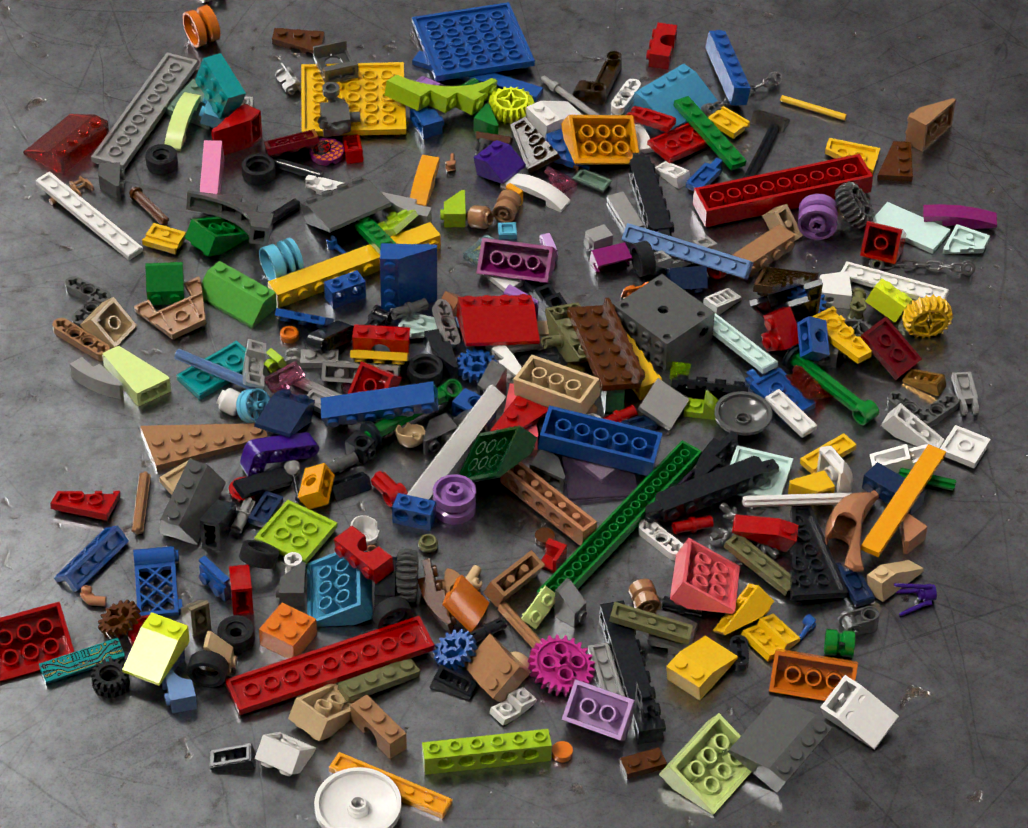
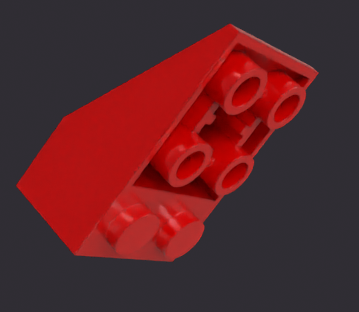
M243 103L217 127L213 128L211 131L212 141H222L224 156L250 148L262 138L260 110Z

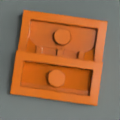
M461 575L456 578L453 589L446 593L442 605L471 632L483 617L489 601Z

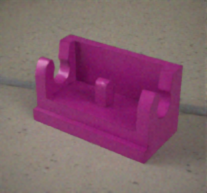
M624 242L591 250L589 261L597 273L603 266L623 261L626 265H629V261H632V256Z

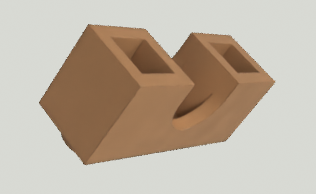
M368 695L363 696L350 705L351 721L363 733L371 730L376 738L377 747L389 759L407 749L406 732Z

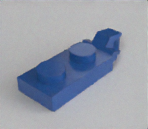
M716 158L711 164L704 163L687 180L686 188L694 191V188L710 185L720 175L723 160Z

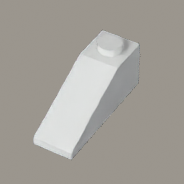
M901 403L887 414L881 424L895 438L915 446L930 444L940 448L944 441V438Z

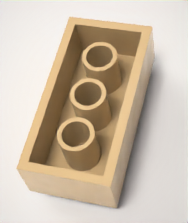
M535 355L529 357L513 379L515 396H521L546 407L550 405L583 414L589 411L600 395L599 378Z

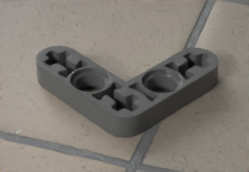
M76 276L69 277L65 281L66 291L69 294L86 301L72 315V323L82 328L80 324L92 313L87 310L91 308L96 309L102 302L110 299L111 294ZM85 291H93L91 294L84 293Z
M895 390L888 394L887 405L894 409L901 403L906 408L913 409L914 412L912 413L931 428L957 410L959 399L954 394H945L923 409L904 393ZM939 410L941 411V413L935 414L932 411Z

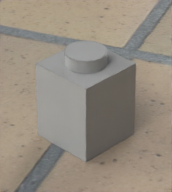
M605 224L586 230L584 245L590 251L613 245V234Z

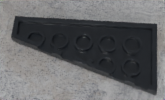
M811 505L792 506L790 522L798 525L796 543L790 548V601L846 598L848 590L829 546L825 543V537Z

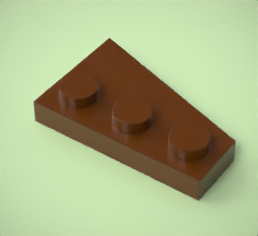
M274 28L272 44L288 49L297 48L301 50V53L305 54L307 52L313 53V46L323 44L325 32Z
M893 141L878 173L877 180L912 182L911 142Z

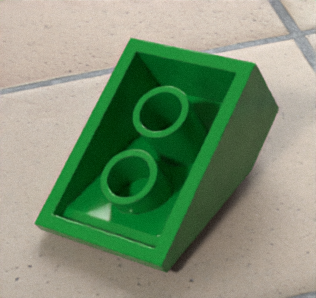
M221 217L191 219L185 235V239L191 242L192 246L199 248L203 251L204 255L209 257L221 255L249 238L248 234L241 227Z

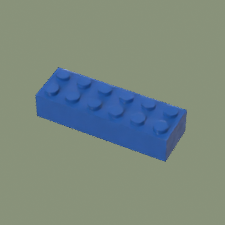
M549 405L540 433L538 449L648 476L655 467L662 433Z

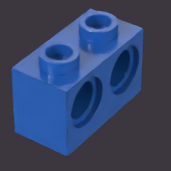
M358 270L325 281V299L332 309L366 298V281Z
M398 493L392 506V523L431 531L436 518V501Z

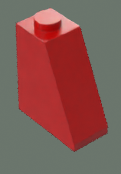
M249 565L229 566L233 616L254 615Z

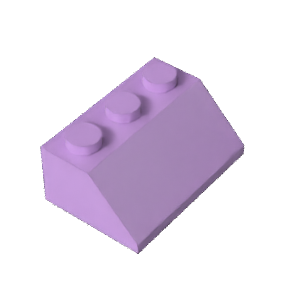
M575 679L562 720L625 741L632 723L635 700Z

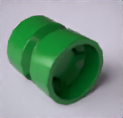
M826 629L824 655L836 656L839 653L842 657L853 658L855 631L843 630L842 633H839L835 629Z

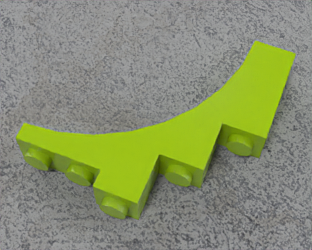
M395 75L386 81L385 96L417 111L429 105L444 113L457 108L473 115L482 109L484 102L489 99L493 91H497L498 80L490 78L473 85L439 86L420 83Z

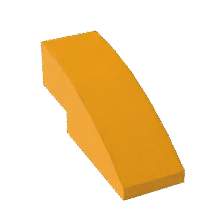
M421 156L410 198L417 199V205L427 206L439 170V157Z

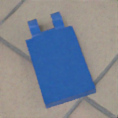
M780 367L764 374L760 372L762 377L754 369L746 372L748 377L745 378V381L750 384V389L765 399L766 396L780 389L804 413L815 408L816 402Z

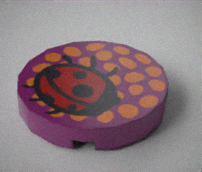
M319 139L320 143L316 144V147L309 148L312 161L318 165L329 166V163L337 164L344 157V146L336 139Z

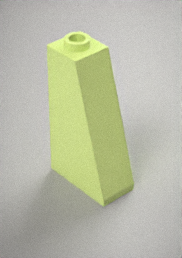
M117 346L102 353L104 367L122 383L123 390L138 407L171 392L170 378L166 374L124 348Z

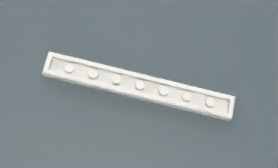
M50 171L36 180L37 186L126 259L131 260L143 252L141 245Z
M493 384L486 389L407 495L430 499L433 495L435 482L449 474L506 398Z

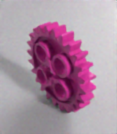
M556 634L553 640L549 635L547 640L542 638L540 643H535L534 648L530 652L528 659L530 663L528 669L532 670L530 676L536 677L535 684L542 683L541 689L548 687L549 694L554 690L556 696L563 692V695L567 697L568 692L571 693L575 679L588 684L592 681L595 672L593 668L595 662L590 660L593 655L586 654L588 648L582 649V642L575 644V638L568 641L567 635L560 639L559 635Z

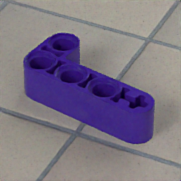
M308 432L296 433L291 437L280 435L256 438L248 441L244 446L240 465L247 476L264 472L265 466L268 463L314 457L319 452V446Z

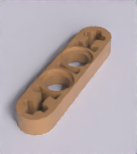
M57 318L53 321L52 326L55 335L92 358L103 361L102 353L110 350L108 344L65 318ZM74 333L79 334L77 337H71L70 335ZM85 342H92V343H93V344L88 345V346H87V345H84Z

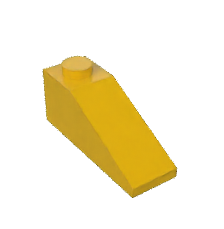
M748 584L736 599L735 612L733 614L726 613L713 631L718 634L727 635L763 617L770 611L774 600L759 585Z

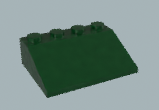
M520 425L479 433L459 475L466 476L472 482L499 478L534 451L537 437Z

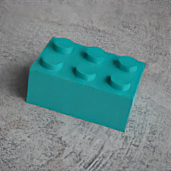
M221 53L203 58L195 78L196 84L204 93L205 99L209 101L213 112L217 114L218 118H226L242 105L246 92Z

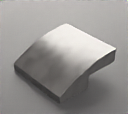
M657 610V615L693 625L688 645L649 634L647 639L649 646L668 648V654L677 655L681 650L693 643L698 623L678 614Z

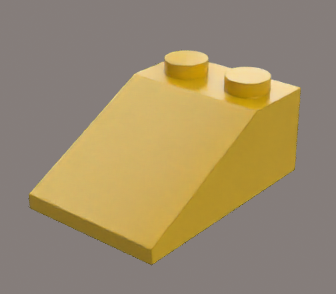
M705 635L681 650L666 666L667 680L700 701L733 665L738 656Z

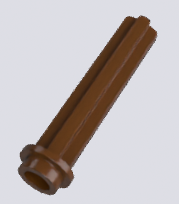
M133 187L130 190L129 194L132 200H136L160 225L168 224L169 218L143 193L140 187Z

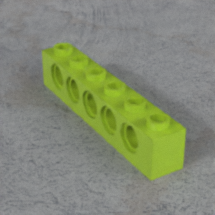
M549 729L422 742V761L425 775L551 761L552 744Z

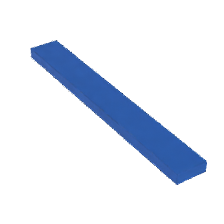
M419 50L412 60V65L431 70L425 53ZM496 73L458 78L465 81L476 78L479 80V83L493 78L498 80L497 89H503V87L510 88V86L512 88L518 86V89L524 88L525 91H529V94L532 95L534 102L543 93V87Z

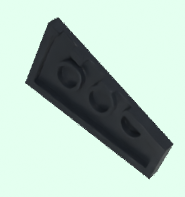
M677 374V377L672 378L671 387L681 385L688 389L702 388L703 390H721L722 392L729 393L738 391L748 392L749 386L745 385L744 381H734V384L726 383V379L715 378L714 382L707 381L708 377L696 376V379H688L689 375Z

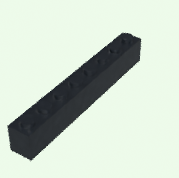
M623 600V601H616V602H618V603H621V604H624V605H625L624 600ZM614 602L600 604L599 618L606 641L610 646L624 695L635 700L631 724L637 744L662 741L663 732L666 731L665 720L660 718V704L655 702V688L650 686V672L645 670V656L640 654L641 645L639 639L635 638L636 629L609 622ZM645 680L647 688H651L653 700L650 701L658 705V716H655L653 711H648V718L643 717L635 695L636 681Z

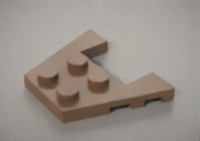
M198 276L184 283L190 295L189 297L157 312L148 299L135 305V312L172 339L206 325L200 277Z

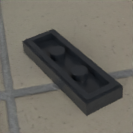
M279 467L234 480L233 486L241 498L244 499L262 494L265 491L269 492L289 486L293 480L284 467Z

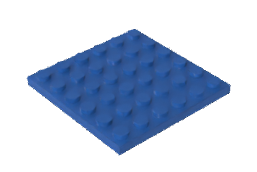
M509 2L412 17V24L435 81L535 66L534 57Z

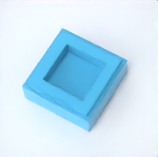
M516 222L498 223L499 240L517 239Z

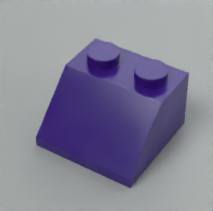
M498 140L492 142L491 145L473 157L478 176L504 184L526 167L525 162L510 144Z

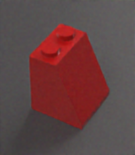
M867 221L860 256L896 264L904 249L906 232L903 229Z

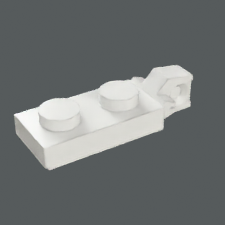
M308 175L305 179V187L316 191V194L319 195L325 190L336 189L337 185L342 184V182L323 177L317 178L312 175Z

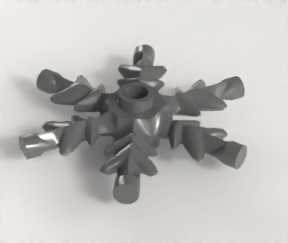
M723 502L719 507L726 513L723 517L732 520L730 523L733 524L734 516L738 515L737 508L733 507L731 510ZM749 507L751 513L747 512V515L759 516L766 509ZM728 527L729 530L718 528L719 533H710L711 541L722 538V542H726L734 535L732 528ZM757 542V548L761 546L763 553L766 554L768 552L774 559L780 555L772 547ZM738 558L735 559L736 564L742 565L743 562Z

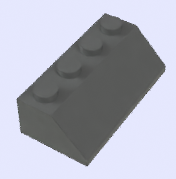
M192 459L188 460L160 519L161 534L198 545L201 538L200 519L214 502L219 499L226 484V481L208 464Z

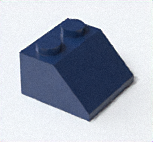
M707 266L666 269V277L683 290L692 289V293L703 292V289L708 288Z

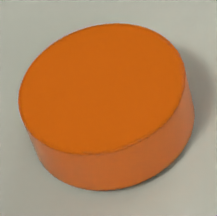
M293 326L283 327L280 330V339L287 344L295 343L299 339V331Z
M559 741L552 746V758L555 761L564 763L572 758L573 747L570 743Z

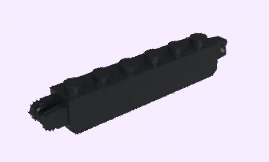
M643 152L633 153L632 159L629 161V177L645 228L672 236V233H674V223L670 222V211L666 209L667 203L666 199L663 198L662 186H659V177L655 175V164L651 163L650 157H645Z
M751 456L658 492L655 496V502L645 507V521L648 523L660 520L663 523L674 521L684 515L692 514L702 508L728 500L730 497L743 494L756 487H761L768 483V477L779 472V465L774 459L762 461L757 456Z

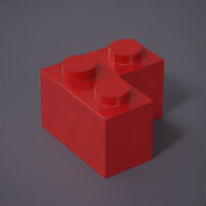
M782 307L763 316L765 327L769 330L761 334L762 344L767 352L786 350L799 344L797 323L791 307Z

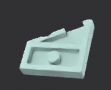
M956 224L943 248V254L983 253L990 240V235Z
M414 313V316L403 317L398 327H410V339L424 338V331L437 329L434 317Z

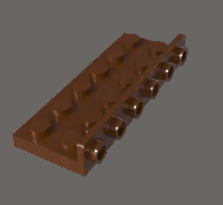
M605 298L603 305L568 307L567 315L594 376L599 378L600 390L640 388L642 381L645 379V372L639 364L638 356L633 351V345L628 340L627 332L623 329L621 319L618 317L615 306L610 298Z

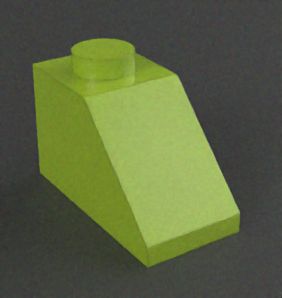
M465 190L459 191L444 202V209H440V220H444V227H466Z

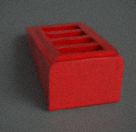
M360 135L343 136L342 141L346 163L363 162Z

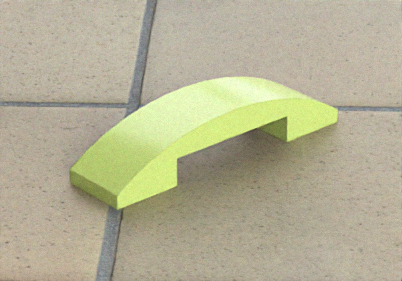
M183 93L173 111L164 144L174 147L177 151L182 150L186 140V130L194 110L197 111L202 98L201 95Z

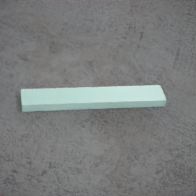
M715 313L713 335L762 374L778 367L777 360Z

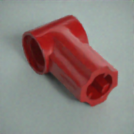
M378 471L371 479V484L382 494L385 503L389 507L393 506L398 493L408 494L407 489L402 483L396 484L385 472Z

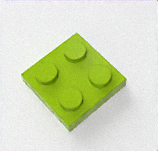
M404 209L398 213L394 211L386 216L387 219L378 223V225L388 236L397 235L418 214L415 209L408 211Z

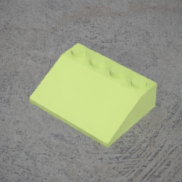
M718 713L702 726L659 775L673 790L713 815L748 777L751 771L728 752L741 735Z

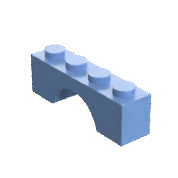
M185 651L182 652L161 683L162 689H167L164 697L166 706H171L172 714L197 709L192 680L181 678L174 673V670L181 663L185 662Z

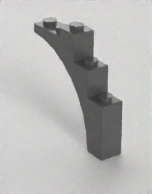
M188 190L186 210L224 218L241 227L248 234L249 243L268 245L273 227V213L258 212V204L242 202L243 195L225 193L221 195Z

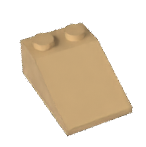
M336 683L328 684L297 697L288 719L295 723L298 728L310 734L313 739L320 742L333 736L351 720L350 705L357 700L347 703L337 689L338 685Z

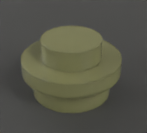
M424 534L418 541V547L423 552H433L438 548V540L432 534Z

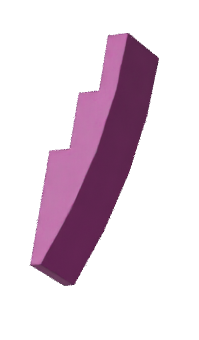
M923 205L924 222L942 221L943 226L958 224L969 229L997 228L996 212L961 205Z

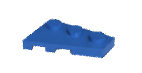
M276 308L275 316H280L282 321L291 322V319L298 320V324L309 325V322L316 323V327L319 328L334 321L332 318Z

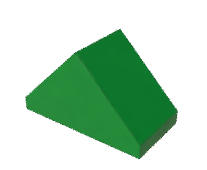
M487 103L474 117V131L498 135L499 125L489 103Z

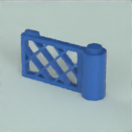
M174 546L133 550L137 606L141 610L139 614L141 616L150 615L152 612L163 617L179 616L182 599H178L175 568V562H179L178 550H174ZM163 570L172 571L167 578L160 575ZM139 572H149L152 575L147 580H144L139 576ZM155 577L162 581L157 588L150 584ZM165 585L173 589L168 595L160 591ZM145 587L152 590L147 597L140 593ZM156 594L164 598L158 604L151 600ZM168 601L174 605V609L165 610L162 606ZM147 603L154 607L149 612H142V608Z

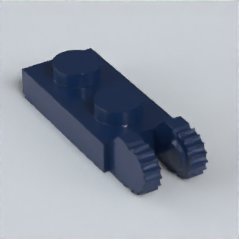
M840 562L836 563L854 606L859 607L874 603L875 597L861 572H855L850 569L845 571Z

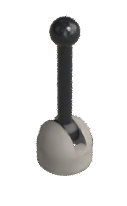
M295 460L285 463L284 468L289 476L293 478L296 493L295 501L301 503L298 498L299 488L296 478L300 474V463Z

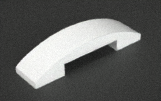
M516 174L504 184H500V187L506 189V185L511 183L524 192L545 200L547 207L562 212L570 203V199L559 189L544 180L530 175Z

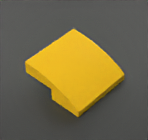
M774 613L760 618L757 625L744 629L741 633L742 636L747 638L748 644L767 662L774 659L776 648L789 650L801 639Z

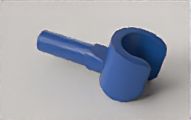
M331 236L332 241L326 239L328 249H336L341 254L347 253L338 245L336 236Z
M810 614L806 615L802 621L805 627L799 635L800 641H802L809 630L816 628V619Z

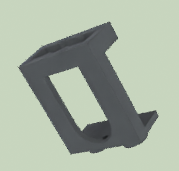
M346 40L313 46L314 61L325 83H336L358 78V63L356 60L352 61L347 51ZM329 58H338L342 63L326 66L325 61Z

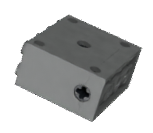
M663 274L614 305L615 311L621 319L623 329L635 340L638 349L642 350L644 356L665 371L713 339L715 312Z

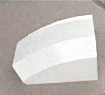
M832 446L821 447L819 449L817 472L826 471L835 485L834 493H851L853 475L850 467Z

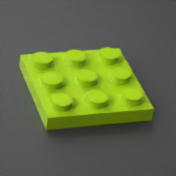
M287 500L257 533L254 540L276 547L279 550V554L284 557L291 552L299 553L302 556V562L307 564L338 528L337 522Z

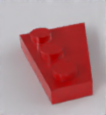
M517 395L490 431L519 425L524 429L530 425L534 426L538 423L539 419L544 416L546 417L548 407Z
M57 491L50 506L51 509L108 520L121 494L120 491H113V494H102V491H95V494H84L82 491Z

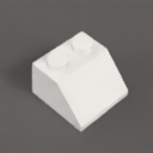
M281 732L264 734L255 759L261 761V765L265 767H275L280 769L279 772L281 774L291 776L302 771L314 754L316 747Z

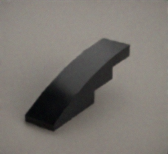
M524 280L523 285L530 295L539 301V306L544 312L546 308L567 304L561 293H556L550 283Z

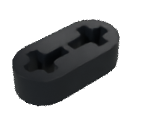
M734 635L730 639L729 651L741 657L742 663H738V660H736L731 668L740 672L746 670L749 665L748 640L742 635ZM737 644H740L741 649H737Z

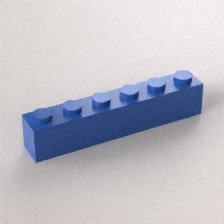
M722 30L709 31L705 48L730 105H747L751 87L726 32Z
M433 381L321 398V419L326 427H337L342 424L353 425L362 421L373 422L376 419H393L397 416L408 417L418 413L429 414L433 411H439L438 390Z

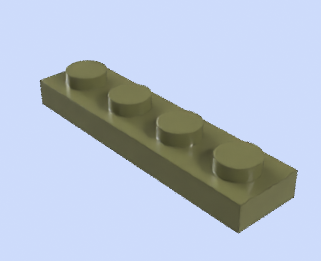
M734 534L725 542L724 548L784 596L790 592V573L746 538Z
M614 602L609 622L685 645L689 644L693 625L618 602Z
M410 658L340 682L337 689L347 703L365 695H371L420 677V670Z

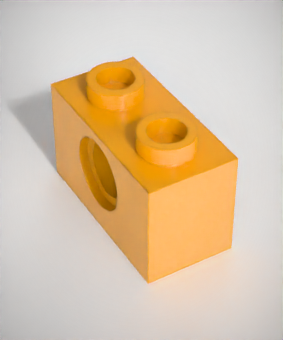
M325 463L305 468L298 498L307 509H313L329 503L335 475Z

